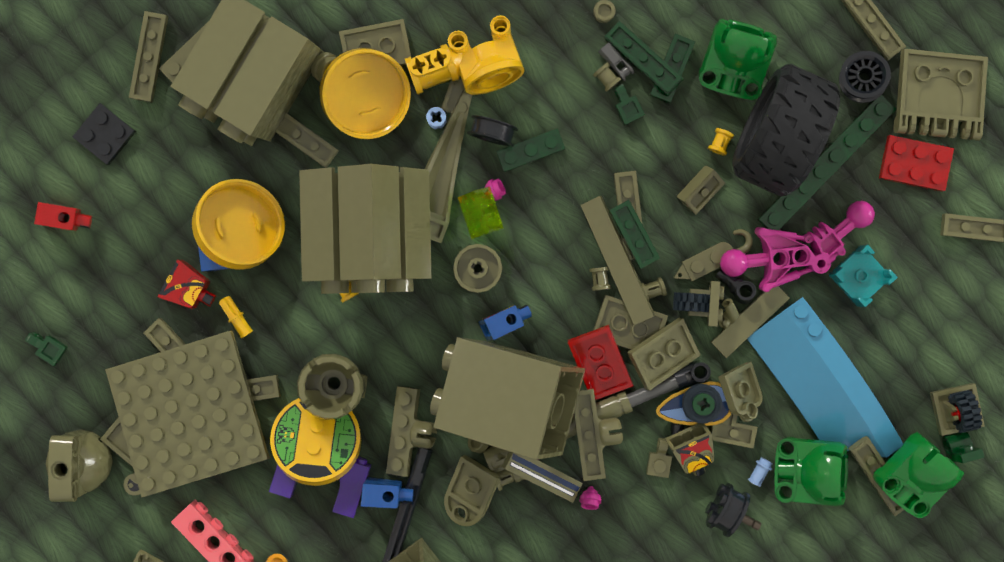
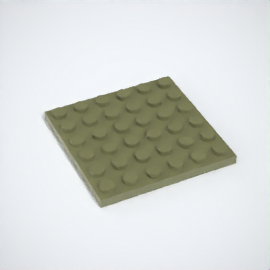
M227 331L105 369L141 497L270 458L233 331Z

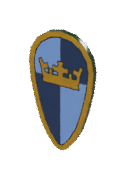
M714 381L699 383L714 387L722 399V409L719 416L705 425L710 426L723 423L730 417L731 412L721 384ZM690 387L670 395L656 408V414L666 421L683 425L699 424L690 420L684 414L682 408V398Z

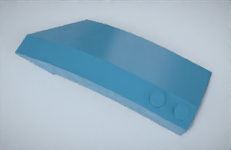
M803 297L747 338L819 440L840 442L849 448L855 442L867 436L881 457L885 458L902 447L903 442L882 406L846 353Z

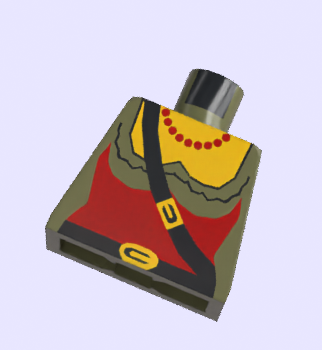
M696 424L665 438L677 461L687 474L693 472L695 476H701L706 471L705 466L714 462L713 438L705 424Z

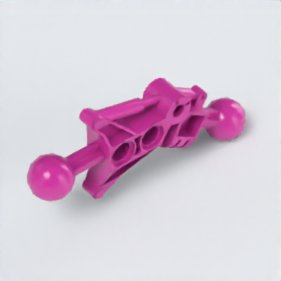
M856 201L848 207L846 218L835 228L832 229L825 223L819 222V228L813 227V233L808 231L803 236L797 235L794 232L757 227L755 234L761 239L763 253L745 255L738 249L728 250L721 257V269L726 275L737 277L742 275L747 268L764 266V277L759 284V289L764 292H769L772 288L799 279L801 275L812 271L820 274L826 273L830 269L831 263L836 260V257L838 255L843 256L846 253L841 239L854 228L859 229L869 226L874 220L875 211L868 202ZM796 240H801L803 242L810 243L813 252L807 245L799 243ZM800 250L801 256L798 260H795V253ZM776 253H779L780 259L774 263L773 257ZM792 267H806V269L800 271L795 270L787 273Z

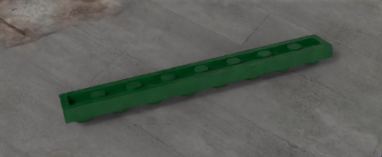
M882 95L872 101L822 152L800 187L787 196L779 197L757 220L767 229L780 230L886 121L896 108Z

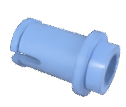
M762 457L756 461L757 465L750 478H748V481L761 487L768 471H772L771 466L773 464Z

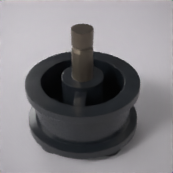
M730 483L721 484L717 489V496L714 502L710 501L706 507L705 513L708 514L706 526L722 530L723 535L726 537H730L740 526L741 522L758 531L761 527V522L746 515L750 503V494L734 490L733 485Z

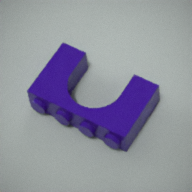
M358 457L353 467L340 478V488L332 512L351 518L355 517L362 496L363 483L367 479L372 465L367 463V459ZM277 464L269 492L291 498L294 495L297 482L289 478Z

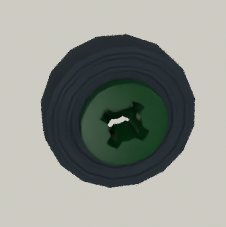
M696 384L684 393L682 408L684 414L690 420L706 424L719 416L722 409V399L714 387L707 384Z

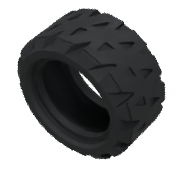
M786 64L777 69L763 88L743 128L732 161L734 174L738 178L780 197L787 196L798 189L816 164L836 121L840 106L838 86L793 64Z

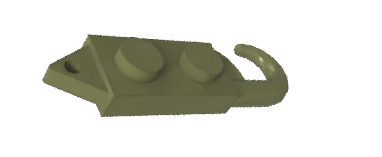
M743 229L733 231L734 235L741 234L746 240L745 244L737 249L744 254L748 253L753 244L749 232ZM720 242L682 261V265L674 278L694 281L720 268L721 257L726 251L733 249V247L729 243Z

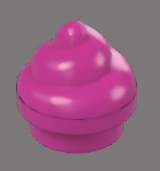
M491 179L485 185V190H483L482 194L488 199L497 201L502 199V196L506 194V190L500 179Z
M589 486L580 495L581 507L588 510L599 508L601 496L593 486Z

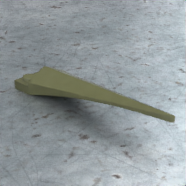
M465 88L425 167L426 170H429L431 240L442 243L449 224L460 150L472 94H468Z

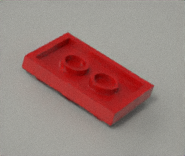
M889 135L886 140L879 179L943 192L946 190L954 148Z
M609 325L568 340V345L577 366L585 368L583 380L587 389H594L595 400L633 386L632 379Z

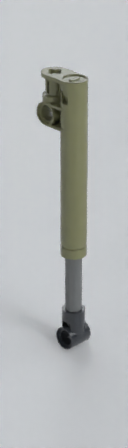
M695 361L683 367L650 391L644 387L629 394L623 391L617 394V396L597 402V416L599 419L618 418L622 414L632 412V407L677 388L682 390L696 383L705 382L711 375L710 367L703 362ZM698 366H703L704 374L701 377H696L694 374V370ZM574 414L567 439L577 435ZM492 446L483 452L490 470L501 476L497 486L499 491L503 490L502 486L514 481L517 483L526 480L502 468L509 451Z

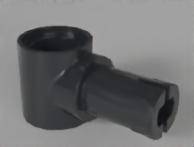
M722 269L715 276L730 288L729 291L734 294L735 300L738 303L748 304L754 298L756 287L753 283L744 281L742 278L730 277ZM747 288L751 293L750 297L741 296L739 290Z

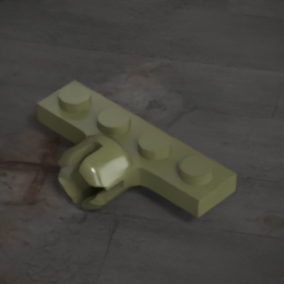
M397 386L386 469L387 474L408 477L410 475L413 448L428 449L435 444L436 437L426 436L431 435V433L437 434V428H433L434 423L420 421L417 417L420 389Z
M594 389L580 390L574 416L583 481L604 479L606 475L602 450L605 446L621 444L623 433H609V430L622 429L621 422L617 418L599 419Z

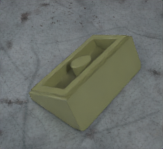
M704 166L677 195V198L696 215L721 189L725 182L714 169Z

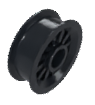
M860 51L852 54L844 62L839 74V86L842 92L849 99L860 103H867L878 99L885 92L890 82L891 70L889 64L881 55L872 51ZM859 74H868L870 80L864 81L860 79Z
M471 116L474 121L471 131H467L468 135L502 146H514L511 142L514 131H518L517 127L488 117Z

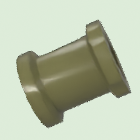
M608 62L593 74L594 78L597 77L605 86L606 92L622 80L611 71Z
M608 267L589 269L593 277L594 286L592 291L611 289V285L608 282Z
M661 277L647 284L641 283L648 300L659 295H667Z

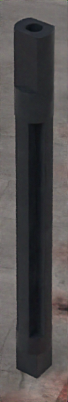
M418 448L405 488L414 489L413 502H401L382 562H389L402 551L433 450L430 448Z

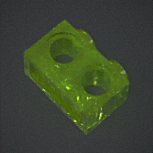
M490 187L474 190L458 197L471 239L504 229Z

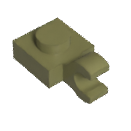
M658 438L656 453L649 452L647 475L669 478L672 456L666 454L668 444L664 438Z

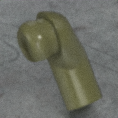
M726 299L722 303L725 312L723 313L722 322L718 323L723 329L729 328L730 324H733L739 317V312L732 299Z

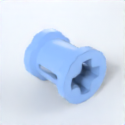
M433 107L428 110L426 119L429 126L433 129L443 128L447 123L444 110L439 107ZM434 114L437 116L441 114L440 118L442 121H435L433 123L432 115Z

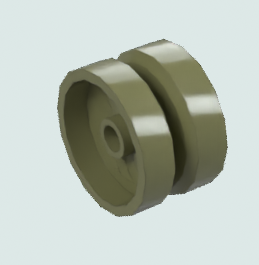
M474 244L467 246L459 252L455 258L453 270L460 286L468 291L479 293L488 291L497 284L501 278L502 264L495 250L487 245ZM480 264L482 267V271L479 273L474 271V266Z

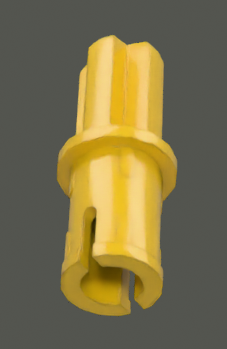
M227 296L221 299L219 304L228 316V322L233 324L240 338L253 332L243 317L244 313L239 311L232 298Z

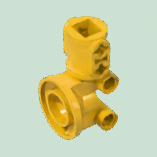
M501 15L494 17L490 23L492 41L481 43L472 49L466 34L462 31H454L448 37L449 47L447 44H444L439 49L418 55L412 59L411 56L404 58L417 95L423 93V89L431 88L451 79L454 82L459 80V77L462 79L466 92L472 95L496 91L519 79L524 73V67L511 35L508 18Z

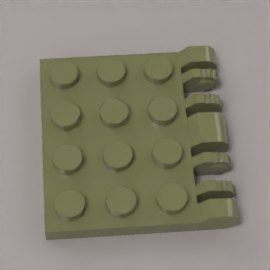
M914 49L901 50L894 132L913 134L916 130L917 118H921L918 129L921 135L926 136L928 133L929 136L934 137L947 136L955 138L958 132V122H962L960 138L981 140L983 135L988 57Z

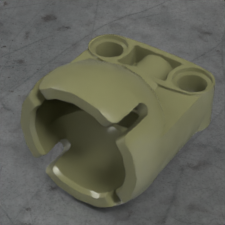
M336 353L322 354L308 362L301 370L297 381L298 397L301 403L306 405V410L313 416L325 420L339 419L353 411L360 400L365 398L368 376L361 374L357 366L347 357ZM331 377H337L340 380L339 388L330 386L329 380Z
M76 430L62 435L51 436L46 459L49 499L51 502H75L78 497L101 486V483L106 481L110 475L113 460L110 448L104 442L99 441L101 439L99 435L91 431ZM62 463L67 466L68 471L66 474L61 470Z

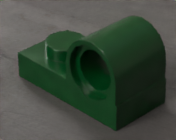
M958 432L942 437L946 457L951 461L967 463L985 458L981 448L973 447L967 432Z

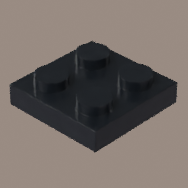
M99 103L72 137L105 164L110 165L137 131L106 106Z

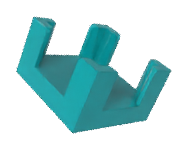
M860 245L828 274L857 307H866L872 302L873 299L870 297L883 285H890L898 278L892 270L884 269L871 255L875 252L869 245Z

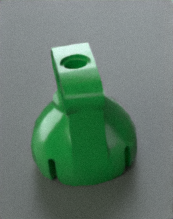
M720 19L714 27L702 66L699 70L700 83L706 88L737 98L757 99L762 93V85L777 45V36L771 32L764 33L762 28L748 23ZM712 71L715 76L711 80H706L703 78L704 73ZM750 83L757 85L756 90L752 92L746 91L745 88Z
M915 432L904 441L902 447L883 467L878 468L874 472L873 479L891 500L916 518H923L929 514L931 507L949 489L956 486L962 479L964 472L948 457H944L941 451L924 436Z
M794 437L782 439L777 445L775 457L774 484L777 499L783 503L797 502L835 507L843 505L846 498L843 491L847 489L849 460L847 445L835 441ZM785 442L792 443L794 446L793 453L785 451ZM783 486H788L792 490L791 497H787L782 493Z

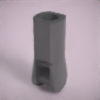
M607 43L598 51L623 82L630 73H635L633 68L610 43ZM620 62L624 66L621 70L616 67Z

